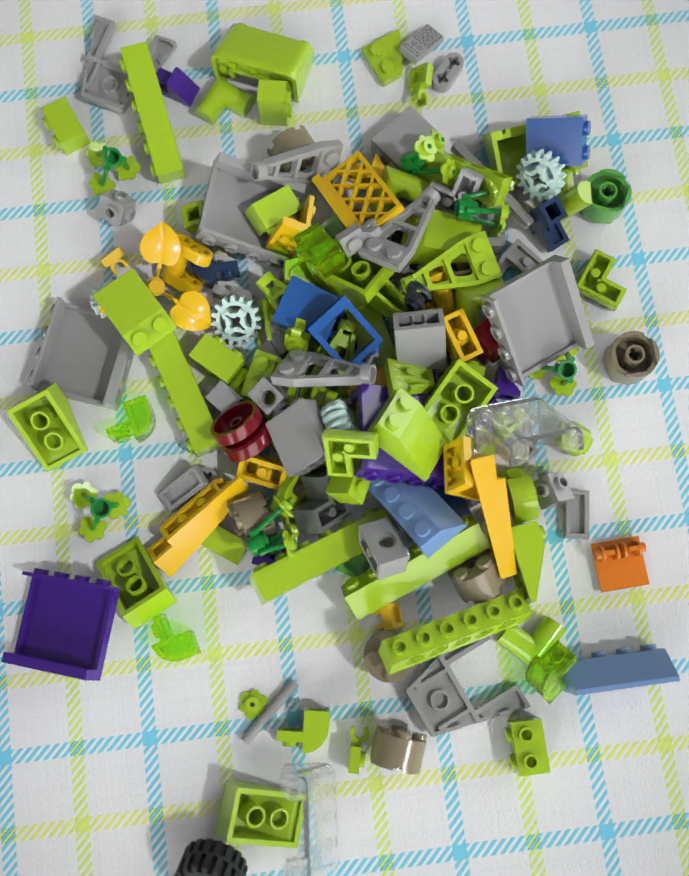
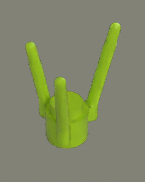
M266 297L258 301L260 308L257 314L263 316L258 321V323L262 324V328L257 329L259 333L257 336L258 346L262 344L263 320L265 321L267 340L270 341L272 339L270 321L275 313Z

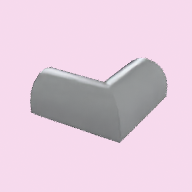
M462 168L453 189L432 180L429 187L437 190L441 197L435 209L455 214L456 200L462 199V194L478 192L484 176L473 169Z

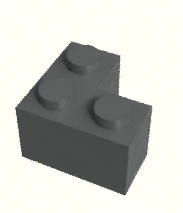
M317 468L301 477L308 501L292 510L299 533L321 534L351 514L349 504L339 503L325 493L331 476H328L327 468Z

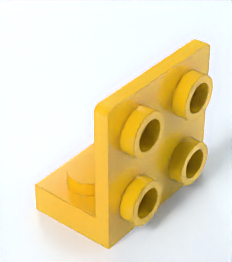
M309 195L302 205L303 209L297 214V220L283 216L268 238L266 249L288 257L293 256L305 238L308 239L312 234L313 225H311V219L316 211V206H314L315 196Z
M461 436L443 445L445 493L480 502L470 464L472 456L477 453L472 452L471 438Z

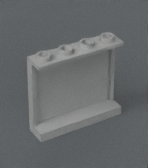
M220 152L212 164L195 238L200 239L206 245L223 247L229 253H240L246 255V258L250 260L266 262L270 267L283 268L284 261L291 258L266 249V242L270 235L266 232L258 236L244 212L251 204L286 185L290 186L299 201V198L305 194L306 185L299 182L290 183L274 180L255 182L251 176L250 163Z
M553 255L481 296L484 304L482 306L483 312L489 318L492 326L490 328L491 334L497 340L499 346L498 354L507 368L505 370L506 376L511 382H515L522 387L526 386L524 380L526 376L578 346L589 349L595 345L569 258Z
M57 297L56 303L52 305L50 310L51 319L49 325L45 327L43 332L44 340L42 347L36 353L37 362L35 368L29 375V386L38 392L56 382L66 399L118 411L135 355L134 351L108 316L101 318L100 314L95 315L94 310L65 303L61 297Z

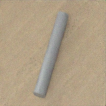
M293 679L289 681L241 737L244 743L250 744L298 688L299 685Z

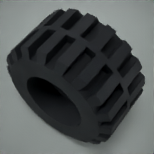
M201 838L190 842L186 846L174 876H246L248 866L246 865L245 858L241 857L242 854L230 844L227 845L220 840L216 841L210 838L204 840Z

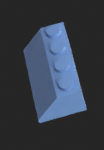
M380 479L371 481L368 491L427 558L431 557L467 527L466 523L429 485L411 486L410 483L404 482L390 484L387 480Z
M656 644L640 645L641 650L631 651V647L615 649L616 654L609 655L606 654V651L591 652V657L582 658L581 654L567 655L566 661H559L564 692L576 696L680 681V677L666 649L656 648Z

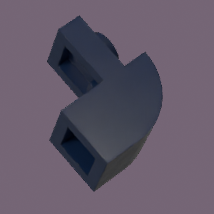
M557 195L529 212L534 219L530 230L532 234H538L548 253L570 240L560 223V220L568 215Z
M205 246L213 252V258L209 267H201L190 262L195 276L205 287L213 289L214 284H218V280L229 282L241 277L238 261L216 263L212 246Z

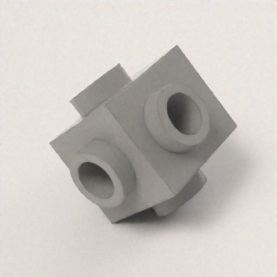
M111 189L100 194L96 215L107 220L113 226L121 227L134 219L136 215V200L129 197L125 192Z
M547 470L538 474L539 479L533 481L541 510L558 507L574 499L569 482L563 471L553 473L552 470Z

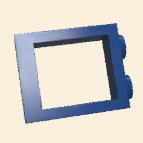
M341 294L306 326V329L334 359L343 360L319 332L347 308L373 338L348 360V362L362 365V360L368 354L372 356L382 347L380 343L383 339L351 302Z

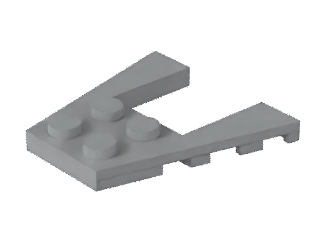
M94 15V28L91 30L90 36L91 46L87 54L88 63L87 69L84 71L80 96L83 101L124 114L130 107L131 100L135 99L133 92H128L125 79L129 78L127 71L123 72L120 65L102 60L117 25L113 20ZM155 34L149 51L157 73L159 68L163 66L175 51L177 44L174 40Z
M489 636L437 656L405 690L430 737L531 707L518 684H513L475 709L472 706L449 664L490 640Z

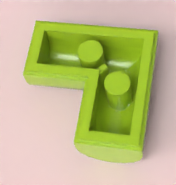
M217 76L194 110V113L199 118L215 125L225 108L245 118L256 99L254 95Z
M387 165L381 177L397 199L401 197L411 202L415 201L426 187H429V181ZM376 189L373 197H381L383 189ZM370 204L369 209L372 212L377 211L378 204ZM384 204L382 212H388L395 207V204Z
M561 169V172L567 173V176L562 179L566 184L561 188V192L557 196L568 216L560 220V222L592 204L590 182L581 181L574 186L573 171Z
M595 249L577 281V287L580 294L615 311L627 289L607 279L616 259Z
M495 279L478 286L455 289L456 311L463 308L473 330L481 324L480 305H484L481 296L502 285L503 279Z
M325 429L322 434L328 476L353 478V458L374 460L377 458L379 450L378 432Z
M543 616L531 635L516 625L503 630L496 642L538 672L566 629L552 618Z

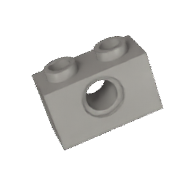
M387 517L359 526L358 543L377 580L406 571L407 563L410 559L409 550L406 545H402L397 528L391 525Z

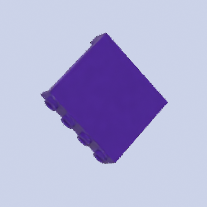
M361 384L350 393L351 402L358 403L359 431L368 430L381 407L389 398L386 386ZM422 393L411 396L423 406L430 394ZM379 447L376 460L361 459V468L354 472V476L364 477V480L367 481L380 479L387 480L390 484L404 482L410 483L411 486L429 485L433 489L445 488L444 455L442 452L428 480L424 482Z
M34 568L33 573L23 571L22 575L32 576L16 647L14 652H3L1 662L85 681H100L120 588L110 586L111 581L96 578L95 583H90V577L75 575L74 580L69 579L70 574L54 571V575L49 576L50 570Z

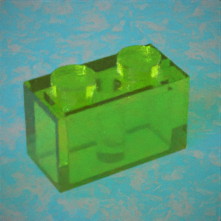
M318 222L293 237L297 245L294 248L297 256L301 261L305 259L310 272L313 275L317 273L322 281L347 266L342 249Z

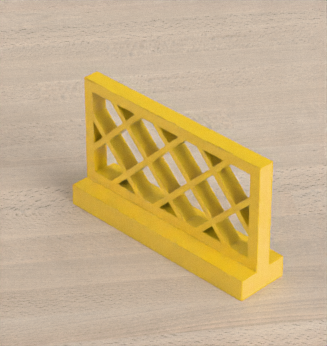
M359 150L323 178L317 174L311 179L346 229L355 223L361 227L364 225L365 218H374L376 225L381 227L405 210ZM360 160V168L351 170L352 165ZM342 176L340 184H331V181L336 177ZM348 176H357L355 183L346 184ZM363 176H372L370 183H361ZM383 189L381 197H372L373 190ZM344 190H353L351 198H342ZM367 190L366 197H357L358 191ZM355 204H363L361 212H352ZM369 204H378L377 211L367 212ZM384 204H395V207L388 212H382Z

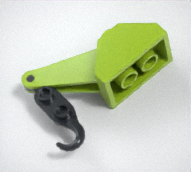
M337 238L330 243L309 267L312 277L327 292L337 297L341 294L344 295L356 309L368 304L391 320H393V313L426 310L425 298L417 290L421 291L428 300L432 299L429 289L418 281H410L407 284V293L404 297L389 280L395 271L361 258L359 252L348 258Z

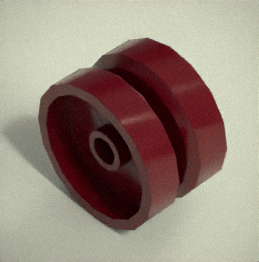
M250 400L242 401L226 409L215 419L210 428V433L215 441L222 445L223 452L233 462H242L254 457L265 449L272 440L265 424L268 420L263 418V414L257 404Z

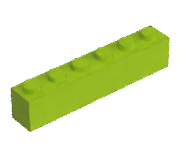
M147 41L120 48L122 57L119 58L122 71H127L129 77L125 79L128 92H133L135 98L131 100L134 113H139L141 119L137 121L140 134H145L147 142H143L146 155H151L153 163L149 164L152 176L157 177L160 184L185 178V171Z
M173 331L149 348L151 355L148 358L153 368L158 367L161 375L157 377L162 389L167 388L170 394L166 398L172 411L177 410L179 417L176 418L181 432L185 430L188 435V439L185 442L191 453L195 451L197 456L201 457L221 448L222 445H219L210 433L214 419Z
M372 508L361 514L362 519L356 522L354 519H350L340 525L342 529L336 532L330 529L319 535L320 540L314 543L308 540L297 546L298 551L294 552V557H289L286 551L275 557L276 562L270 565L264 562L253 568L254 573L250 575L249 580L261 604L264 605L363 554L364 552L358 543L359 526L386 517L391 523L384 508L378 511Z
M470 513L467 516H461L460 518L466 523L467 527L429 558L413 543L408 548L410 559L408 560L405 572L377 580L370 567L360 576L348 579L341 586L346 602L358 621L490 548V544L473 515Z

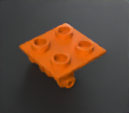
M639 536L590 544L601 593L650 584L642 553L646 552V545L644 542H640Z

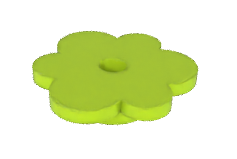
M256 689L252 690L251 693L244 692L240 696L241 704L239 710L245 712L246 718L250 720L255 719L257 714L261 715L265 710L264 706L268 702L267 697L263 694L259 695L260 693ZM251 702L255 703L254 707L251 706Z

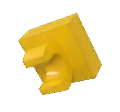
M118 246L98 260L104 268L110 266L111 272L115 275L118 274V271L115 269L117 262H121L124 267L128 266L126 260L121 258L124 253Z
M399 602L387 604L373 612L374 615L381 614L383 620L382 623L376 624V628L392 630L404 627Z

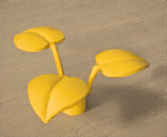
M160 222L149 230L140 242L142 257L148 263H157L154 277L149 278L145 285L154 296L163 295L176 304L170 310V317L178 327L189 331L207 329L212 323L210 306L202 294L196 291H188L183 293L180 299L177 300L164 291L165 284L159 278L162 264L166 266L175 265L180 258L181 246L174 230L166 223ZM99 305V312L106 315Z

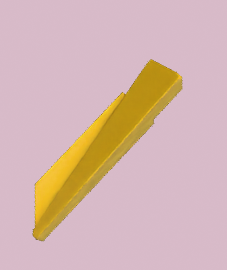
M477 453L472 456L470 464L487 525L490 550L494 552L499 574L503 579L517 574L505 478L497 477L494 455Z
M239 475L235 476L231 481H225L222 478L214 479L159 527L164 537L146 549L153 563L168 576H173L229 513L226 504L242 498L249 491V486Z

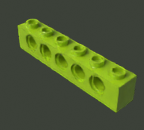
M517 589L382 640L378 653L388 675H391L524 623L531 614L532 609L521 589Z

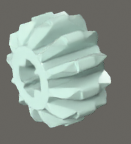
M337 399L321 408L320 416L326 429L358 431V425L353 413L344 401Z

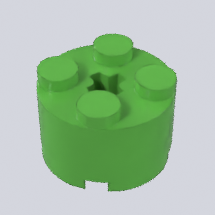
M602 169L600 172L593 173L587 180L591 186L592 204L579 211L580 215L599 224H610L617 219L628 204L632 194L631 186L625 180L626 177L621 172L613 169Z

